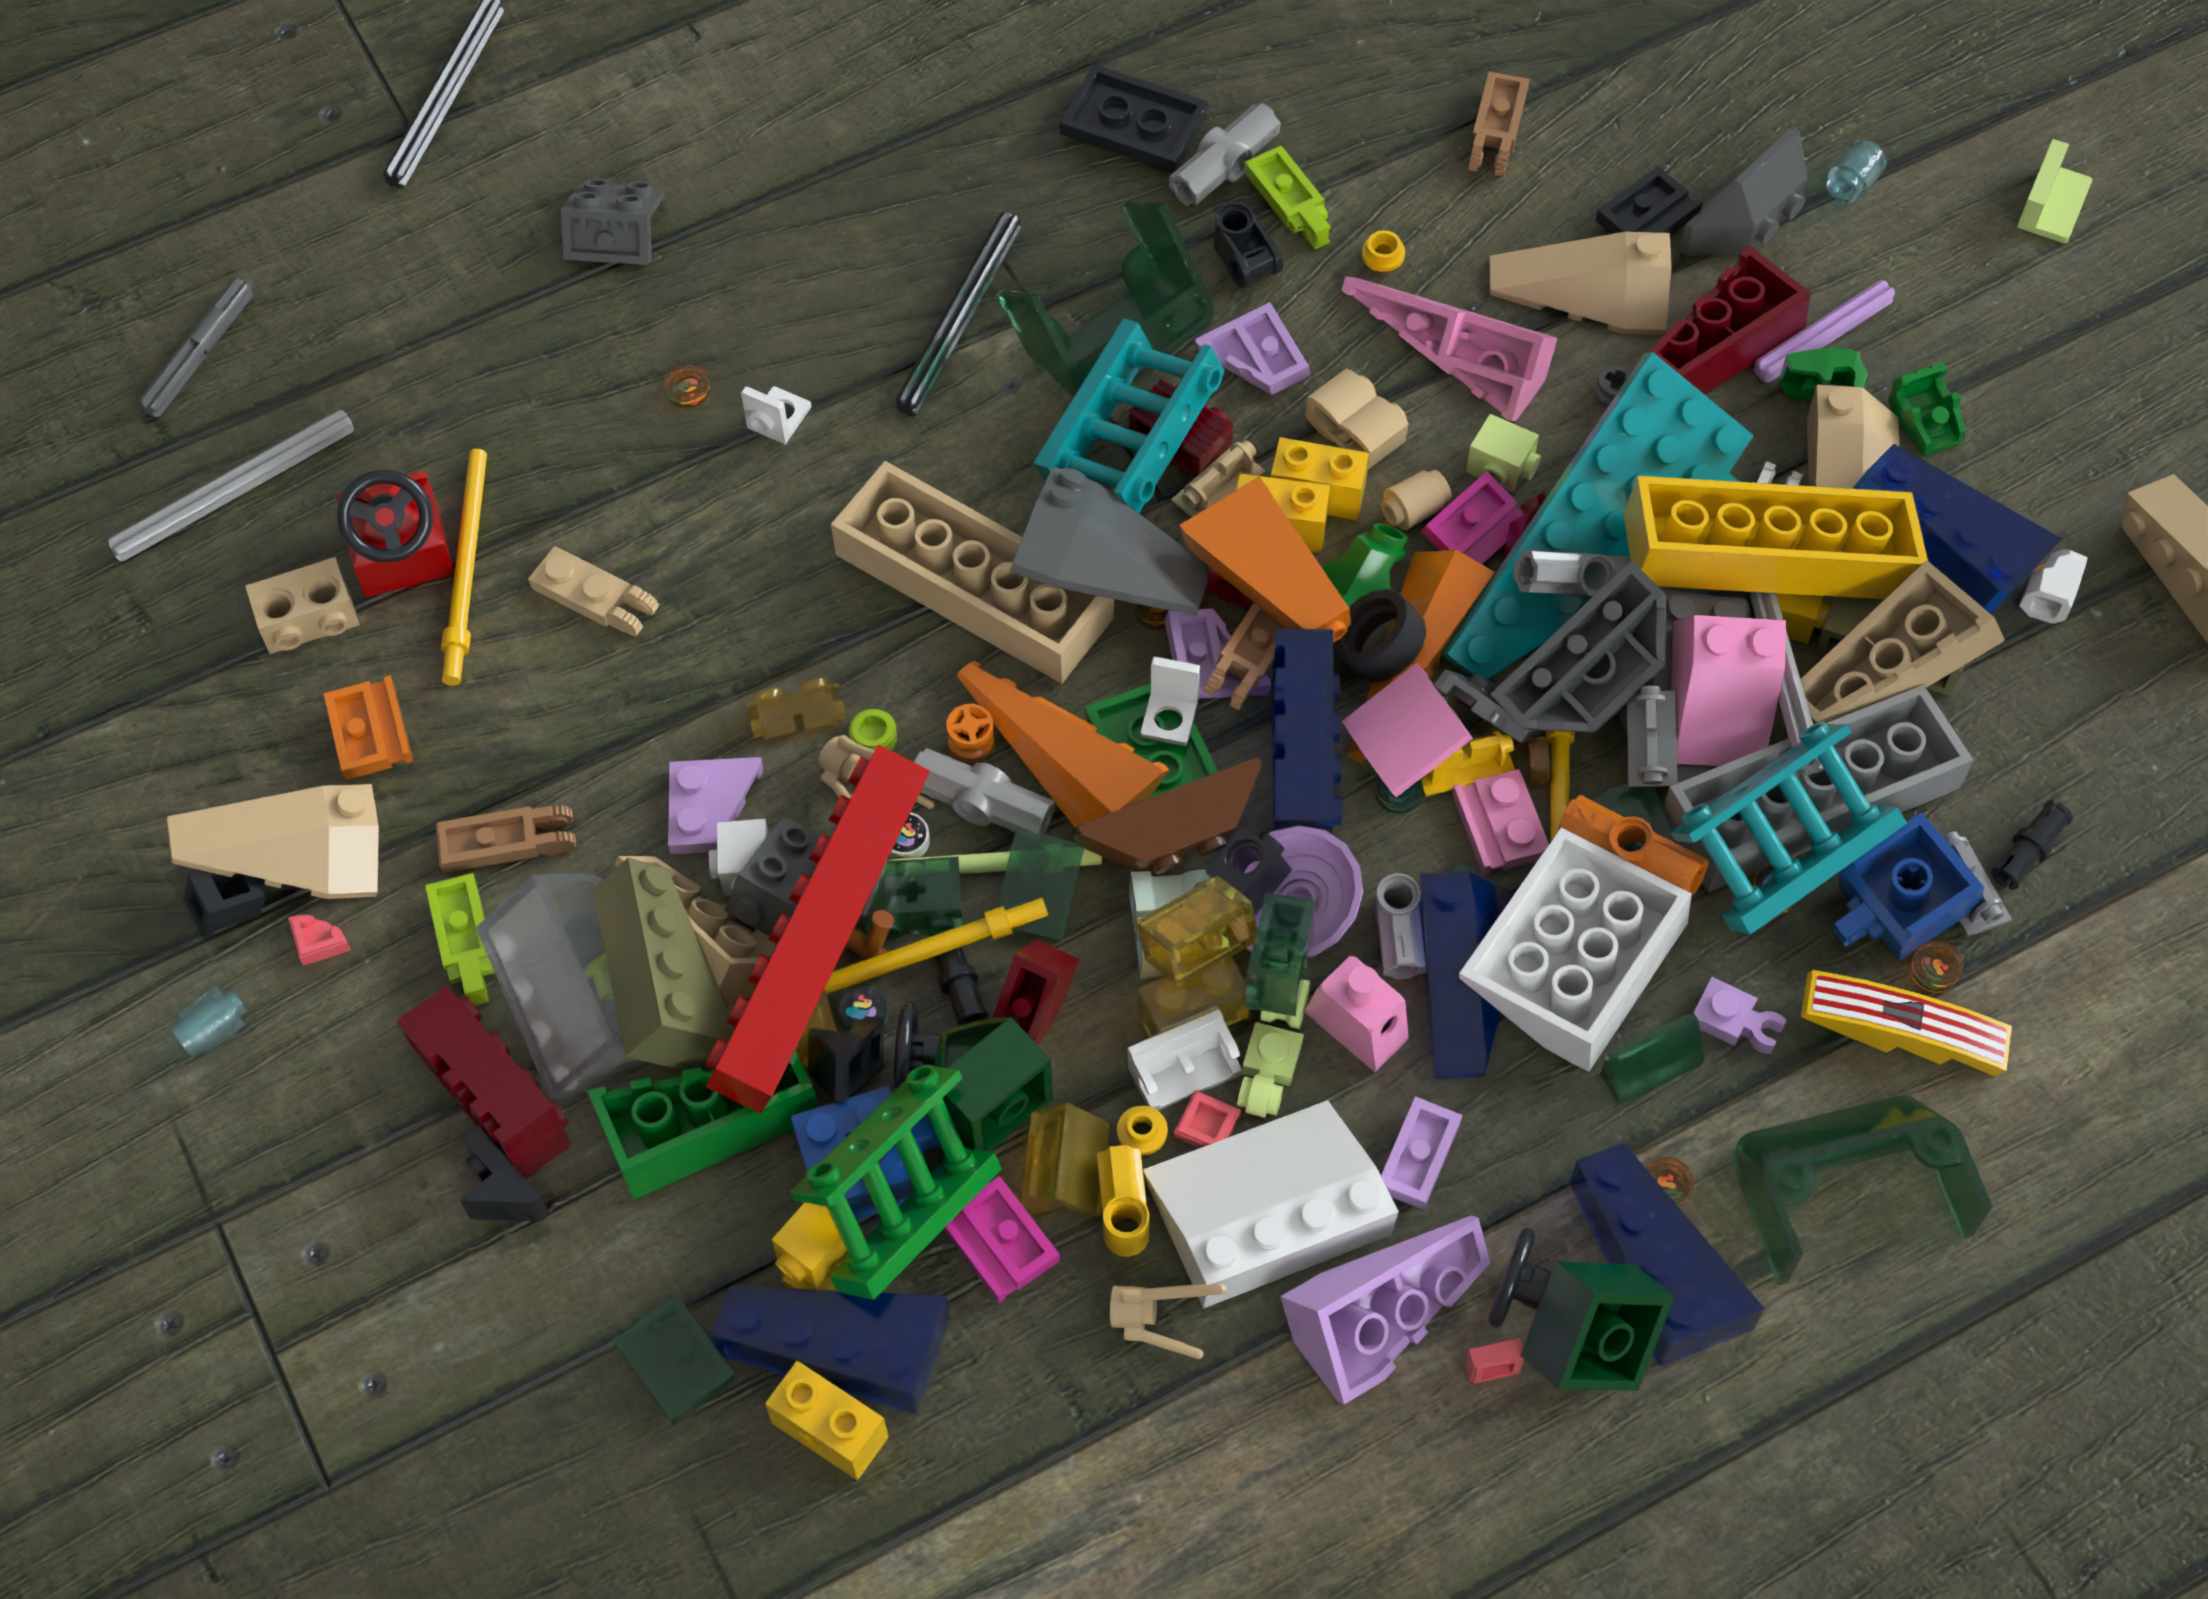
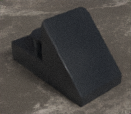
M865 1016L846 1033L818 1028L809 1029L808 1073L834 1101L845 1103L883 1066L884 1019Z
M479 1126L462 1138L470 1154L464 1161L481 1182L461 1199V1204L469 1218L475 1220L542 1221L549 1216L538 1192Z

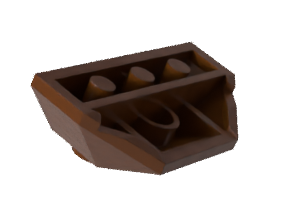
M1255 757L1078 825L1073 836L1075 843L1083 849L1137 872L1154 868L1156 874L1176 868L1183 863L1182 856L1195 851H1199L1201 856L1215 853L1225 848L1228 844L1226 839H1229L1236 829L1262 764L1259 757Z

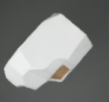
M2064 549L2052 553L2046 563L2036 566L2030 572L2019 606L2028 616L2051 624L2065 621L2076 597L2087 557Z

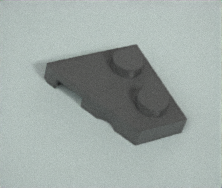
M1444 670L1434 684L1436 688L1445 694L1452 693L1471 706V711L1521 743L1533 745L1543 731L1523 729L1492 697L1491 693L1498 686L1477 672L1470 677Z

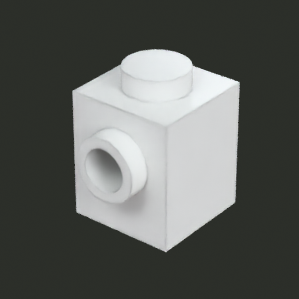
M766 819L717 822V849L709 850V869L711 879L719 878L723 896H730L738 873L768 837Z

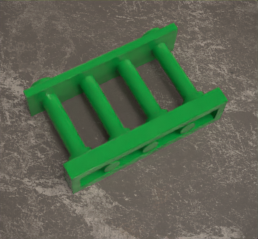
M921 1065L912 1070L907 1075L906 1080L821 1162L813 1165L807 1171L806 1177L790 1191L795 1201L826 1206L848 1252L846 1259L829 1275L837 1292L874 1300L1002 1170L995 1153L964 1148L945 1105L943 1097L962 1079L959 1070L932 1065ZM926 1114L945 1154L943 1162L931 1174L911 1132V1128ZM894 1145L914 1187L911 1194L899 1206L878 1163ZM861 1177L881 1219L879 1226L866 1239L844 1195Z

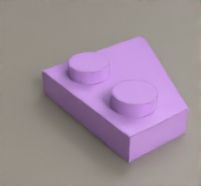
M1270 302L1195 339L1198 351H1200L1203 344L1212 346L1225 369L1270 395L1311 376L1309 365Z
M1198 609L1196 615L1168 611L1165 618V626L1172 660L1200 666L1199 699L1231 697L1235 688L1241 684L1242 679L1230 672L1225 676V681L1220 690L1213 696L1203 691L1208 679L1217 666L1216 663L1222 650L1232 637L1226 630V624L1213 609ZM1266 674L1258 687L1254 686L1249 696L1268 695L1271 681Z
M761 757L669 762L668 847L671 855L709 853V850L717 849V822L734 821L739 817L746 804L745 796L755 778L760 779L763 774Z

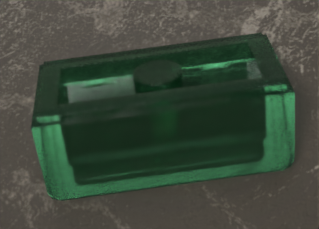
M1689 1013L1607 1052L1600 1075L1616 1101L1619 1103L1628 1101L1703 1064L1704 1051L1698 1018L1694 1013Z

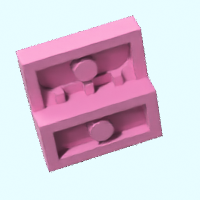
M1418 663L1342 720V723L1360 750L1395 797L1399 796L1473 739L1454 710L1444 700Z

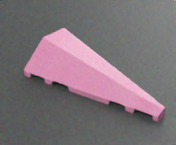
M1345 276L1342 291L1345 294L1353 296L1370 309L1369 312L1373 316L1384 320L1399 332L1401 338L1447 374L1454 375L1472 390L1471 393L1491 404L1502 413L1501 416L1506 420L1517 421L1545 382L1557 343V337L1356 277Z

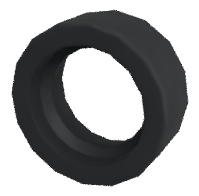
M1390 589L1376 590L1358 598L1349 606L1351 625L1347 627L1346 634L1333 643V649L1340 660L1358 678L1368 682L1386 681L1400 674L1413 663L1421 651L1426 637L1425 620L1401 593ZM1397 619L1394 629L1386 640L1378 647L1362 652L1364 643L1375 629L1390 620Z

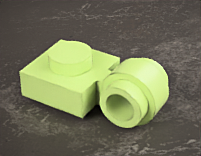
M1255 1022L1242 1068L1243 1075L1254 1077V1079L1244 1076L1237 1106L1246 1108L1247 1114L1266 1118L1267 1114L1277 1116L1284 1086L1275 1083L1291 1087L1304 1034Z

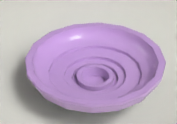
M1295 826L1272 831L1269 835L1285 848L1281 855L1292 871L1257 915H1254L1223 893L1225 921L1237 942L1259 958L1285 963L1311 958L1337 943L1356 919L1363 895L1361 869L1347 844L1326 830ZM1260 861L1251 863L1244 873L1253 871Z

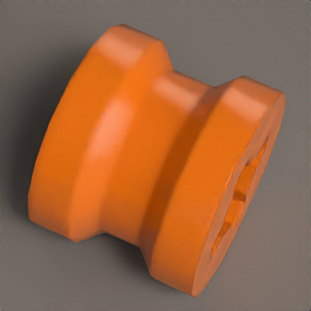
M964 704L956 707L949 714L946 720L948 748L951 754L957 760L965 763H977L985 760L992 753L995 746L993 718L990 712L980 705Z

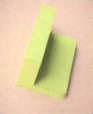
M2052 139L2017 228L2061 243H2067L2092 183V178L2060 167L2069 144Z

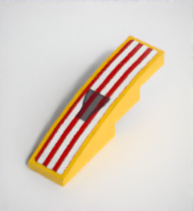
M1817 970L1807 973L1801 1017L1885 1053L1899 1047L1940 1065L1950 1059H1954L1994 1077L2007 1071L2012 1026L1969 1009L1908 990Z

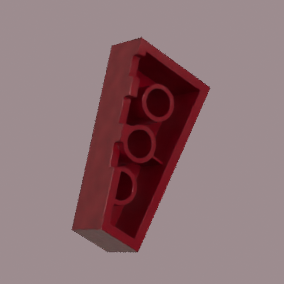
M1748 245L1740 254L1739 261L1732 269L1727 267L1718 277L1717 285L1707 295L1702 294L1693 304V310L1685 319H1679L1649 352L1656 354L1706 395L1754 364L1758 358L1805 329L1811 292Z
M446 985L398 1019L397 1023L408 1044L472 1123L484 1131L522 1176L527 1179L571 1146L563 1129L569 1125V1122L553 1100L549 1101L539 1090L538 1083L524 1065L518 1066L509 1056L511 1052L495 1030L488 1033L479 1021L482 1020V1016L466 995L458 999Z

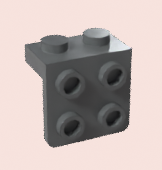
M784 818L780 820L738 873L725 911L737 917L744 924L750 925L770 936L781 913L789 917L791 916L796 903L789 900L790 894L801 873L811 876L816 863L808 859L820 836L792 819Z

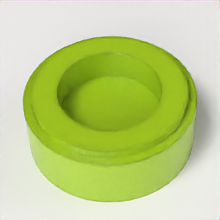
M867 709L858 713L852 719L849 725V736L855 743L875 750L878 744L892 750L897 742L896 724L887 712L879 709Z

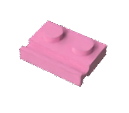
M1520 769L1477 779L1471 785L1462 787L1461 784L1453 786L1452 796L1483 876L1490 874L1492 870L1503 868L1504 871L1536 863L1549 846Z

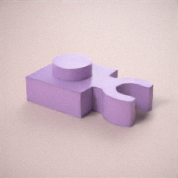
M1711 977L1691 1017L1689 1025L1733 1046L1736 1045L1740 1035L1749 1039L1750 1044L1757 1051L1771 1054L1777 1041L1765 1036L1761 1029L1770 1028L1775 1032L1781 1033L1787 1020L1776 1012L1765 1011L1758 1013L1754 1011L1753 1008L1758 999L1757 997Z

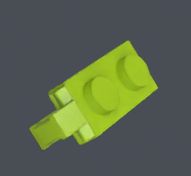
M1278 146L1244 162V173L1287 228L1289 227L1294 234L1302 231L1304 239L1314 249L1330 243L1328 238L1331 226L1326 221L1328 219V212L1324 207L1325 199L1282 146Z
M474 873L425 885L442 964L446 975L449 976L451 985L462 982L464 993L474 1006L488 1003L489 998L483 976L495 973L493 966L495 960Z

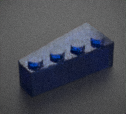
M1893 444L1852 488L1912 492L1928 562L1990 614L2062 539L1896 444Z
M1276 629L1272 673L1273 831L1304 826L1326 830L1332 834L1333 826L1342 825V797H1333V784H1341V755H1333V742H1340L1341 734L1340 714H1333V701H1339L1340 674L1333 673V630Z
M1624 1142L1576 1161L1569 1184L1608 1263L1636 1265L1675 1296L1653 1352L1659 1367L1755 1329L1765 1308Z
M729 1286L711 1336L718 1355L787 1375L795 1362L799 1361L848 1394L917 1414L950 1319L947 1296L880 1293L874 1300L839 1293L834 1290Z

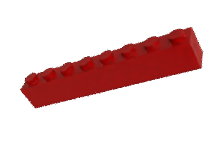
M879 744L869 760L860 756L847 781L856 786L851 797L848 798L841 794L828 821L836 825L830 837L823 833L820 835L808 859L816 863L811 876L801 873L790 894L789 900L796 903L791 916L789 917L781 913L768 938L769 941L776 944L770 958L761 954L747 980L756 985L750 998L747 999L740 995L726 1022L735 1027L728 1042L718 1038L705 1063V1066L713 1069L705 1087L759 1114L762 1113L773 1096L930 770Z

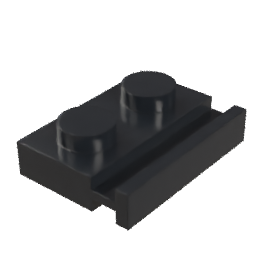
M1658 166L1599 208L1595 221L1610 234L1652 232L1670 233L1672 235L1687 224L1696 214L1698 215L1701 212L1703 202L1699 199L1694 201L1688 196L1689 191Z

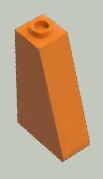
M1257 477L1180 524L1183 541L1191 552L1309 648L1313 649L1321 643L1330 645L1346 634L1347 627L1351 625L1350 608L1260 477Z

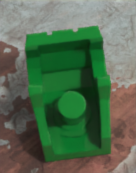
M1828 347L1786 354L1778 382L1785 396L1808 402L1811 405L1817 385L1865 388L1868 372L1860 360V352L1849 350L1848 348Z
M1944 362L1895 378L1891 394L1888 397L1892 412L1898 416L1899 426L1923 457L1963 443L1966 432L1959 408L1960 394L1959 392L1950 394L1944 384L1943 375L1948 372Z

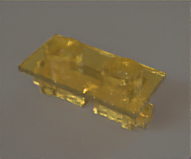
M819 678L801 683V691L783 694L782 688H774L755 693V701L746 702L748 714L758 712L759 715L758 718L750 719L754 738L763 736L764 740L796 733L793 715L802 714L805 730L838 724L837 719L846 718L843 700L833 701L832 695L840 694L839 682L829 684L828 678Z

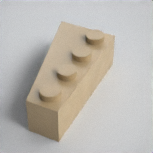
M1926 560L1800 679L1813 725L1822 721L1825 723L1831 722L1922 684L1925 688L2005 641L1995 617Z

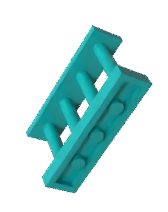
M1123 318L1034 461V465L1045 481L1053 466L1059 469H1075L1083 473L1087 479L1115 488L1113 492L1117 498L1139 513L1144 504L1152 498L1156 484L1212 392H1215L1221 384L1225 370L1212 346L1203 344L1194 361L1189 362L1152 350V346L1138 322ZM1146 366L1183 379L1169 399L1130 386L1138 370ZM1124 402L1159 414L1160 416L1150 433L1145 435L1107 422L1117 404ZM1100 438L1138 452L1126 472H1122L1085 459L1095 440Z
M1822 721L1810 726L1799 735L1800 743L1708 806L1704 803L1685 813L1681 818L1684 824L1671 832L1675 841L1695 843L1700 840L1735 897L1732 900L1734 906L1721 914L1731 931L1752 934L1907 824L1898 807L1876 806L1875 804L1868 803L1833 745L1852 733L1847 724H1826ZM1816 757L1852 814L1849 817L1851 823L1838 833L1836 831L1830 832L1795 775L1796 771ZM1776 785H1779L1813 841L1810 845L1812 851L1799 860L1797 858L1791 859L1755 801ZM1738 812L1774 868L1771 873L1773 878L1760 888L1758 886L1752 887L1716 827Z

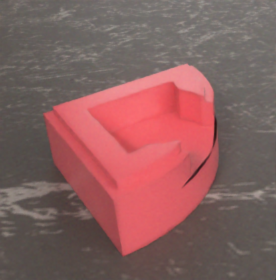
M311 915L288 917L298 956L303 966L351 951L342 931L335 925L315 919Z

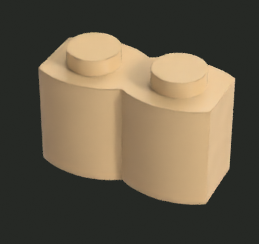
M1347 368L1307 398L1305 416L1312 426L1325 438L1336 443L1339 448L1369 453L1367 471L1406 441L1409 423L1401 407L1377 396L1375 388L1368 378L1358 375Z

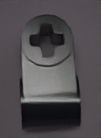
M1230 202L1218 209L1215 221L1214 247L1228 267L1238 287L1242 289L1250 286L1251 280L1269 272L1273 275L1282 272L1283 262L1277 245L1266 234L1254 216L1253 211L1247 205L1239 202Z

